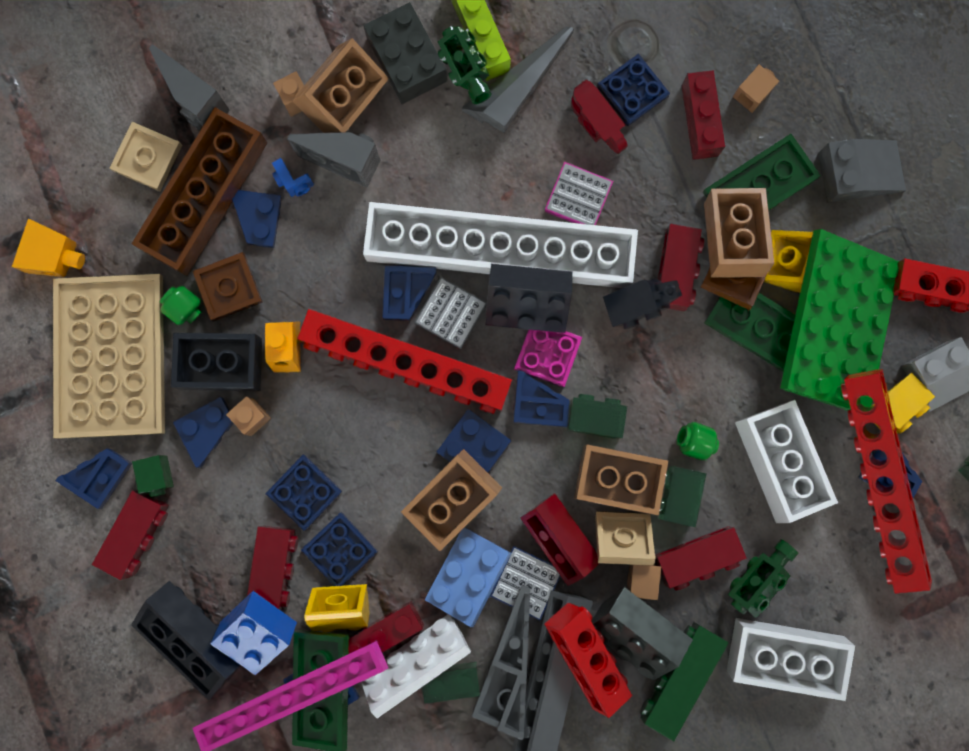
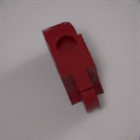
M585 79L574 88L571 107L578 116V122L595 142L602 139L611 150L619 154L628 147L627 141L620 131L625 124L594 84Z

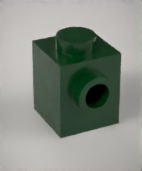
M157 455L132 461L139 494H149V498L165 495V489L174 487L168 456Z

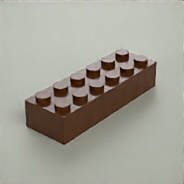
M215 107L131 244L174 270L188 276L231 205L235 194L240 190L266 147L267 141L261 132Z

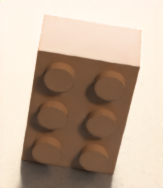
M351 38L335 48L293 98L292 102L323 133H345L389 78L355 40Z
M766 188L711 189L704 203L711 277H765L774 265Z
M584 445L574 499L659 515L668 461Z
M463 449L401 513L441 551L498 495L502 487Z

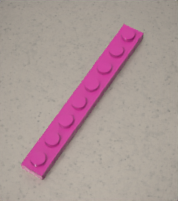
M375 641L193 727V732L201 751H211L387 670L388 665L378 642Z

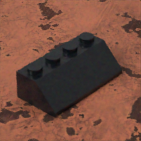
M170 581L145 600L131 624L208 701L241 667L240 664L210 644L219 625L214 624L205 616L204 611L199 606L194 605L185 596L183 590L173 585Z

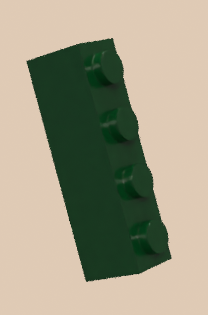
M693 622L692 626L688 625L684 630V633L692 638L693 641L679 667L657 678L652 698H647L640 710L642 714L640 718L645 725L673 742L729 643L696 622Z

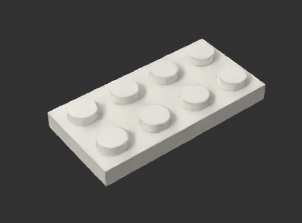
M448 614L442 619L437 620L431 627L413 637L411 641L398 650L389 654L385 658L388 665L387 670L361 681L370 711L376 718H379L471 653L456 620Z

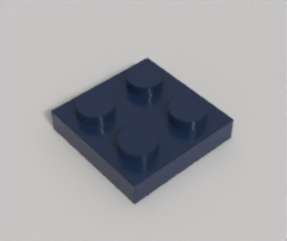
M468 409L437 450V453L451 462L464 449L488 473L511 440Z

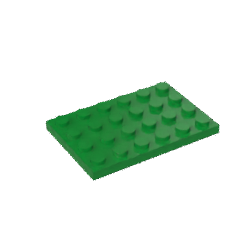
M823 229L813 230L780 389L844 410H851L849 399L845 400L843 397L841 384L845 383L844 379L848 375L878 370L880 367L894 297V283L899 272V261ZM864 395L859 398L860 403L864 407L870 408L872 406L873 399Z

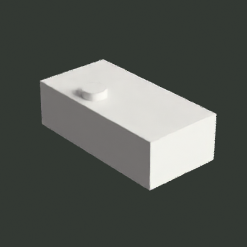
M795 400L735 422L776 523H791L838 503Z
M736 618L726 671L733 682L846 701L855 645L846 637Z

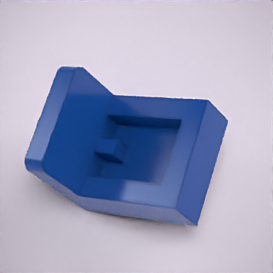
M281 158L272 162L276 170L272 173L279 187L285 186L291 197L306 194L310 187L314 185L308 173L294 180Z

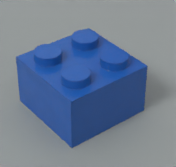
M252 591L220 621L210 644L256 675L289 646L297 622Z

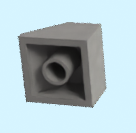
M962 337L946 341L901 365L906 376L913 373L935 396L928 403L931 408L927 412H931L969 391V350Z

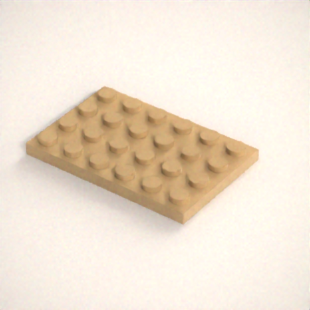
M161 274L53 279V438L165 434L163 313L160 310L162 304L159 302L163 297V276Z

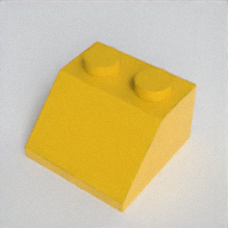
M771 231L774 265L767 273L764 280L765 283L793 292H801L813 232Z
M367 584L312 588L304 614L305 622L311 631L331 632L336 629L359 630L367 628L370 615Z

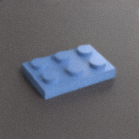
M464 527L460 531L425 601L469 627H474L512 553Z

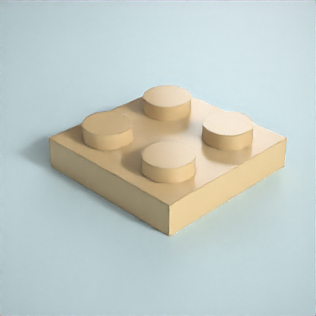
M132 122L110 169L115 173L161 191L182 144L179 141Z
M596 512L595 526L598 563L654 565L655 550L650 514Z

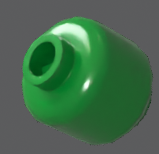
M172 286L159 301L162 304L161 312L176 325H183L186 321L192 324L201 313L198 310L201 303L200 299L184 286L177 288Z
M691 422L686 426H682L678 432L676 443L681 453L686 456L703 461L714 455L719 448L716 431L709 426Z

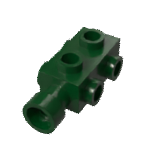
M459 26L448 27L442 33L443 38L438 41L441 48L438 51V55L445 64H449L451 72L448 75L452 83L457 87L460 86L469 90L468 95L473 104L483 103L492 95L487 83L483 82L489 76L485 67L487 61L482 53L477 50L475 46L476 39L470 30H465Z
M780 539L770 557L764 553L759 558L757 556L753 557L747 564L748 571L742 578L737 577L731 582L728 594L733 599L731 605L744 615L748 612L756 618L768 608L771 599L776 593L786 586L790 575L784 569V566L788 561L792 562L799 554L786 541Z

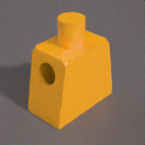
M28 219L12 267L29 274L65 277L69 266L77 269L83 267L85 255L75 252V241Z
M300 322L265 323V359L274 373L301 372V342L297 339L300 332Z

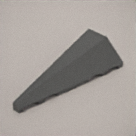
M568 26L563 28L491 84L489 89L492 95L488 100L480 104H473L472 101H469L462 107V111L479 122L483 123L485 121L505 133L530 94L534 93L573 34L574 28Z
M521 585L472 713L473 718L498 727L497 730L520 740L524 738L530 588L525 585Z

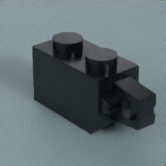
M657 279L641 280L603 296V300L612 327L623 326L625 330L640 325L638 321L640 319L646 318V321L661 317V311L671 308L669 303L681 297L682 292L677 280L664 283Z

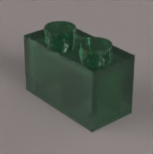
M579 394L578 398L573 397L571 399L567 431L613 439L623 438L628 406L621 405V400L605 398V402L594 401L595 396Z
M676 466L669 467L665 477V491L661 500L659 519L696 528L707 473Z
M477 662L452 665L422 687L424 704L480 696Z

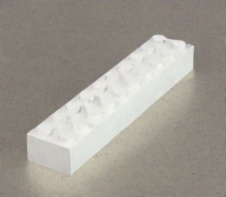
M369 202L363 255L367 262L433 267L436 269L490 274L491 264L573 271L572 283L624 288L633 284L638 230Z

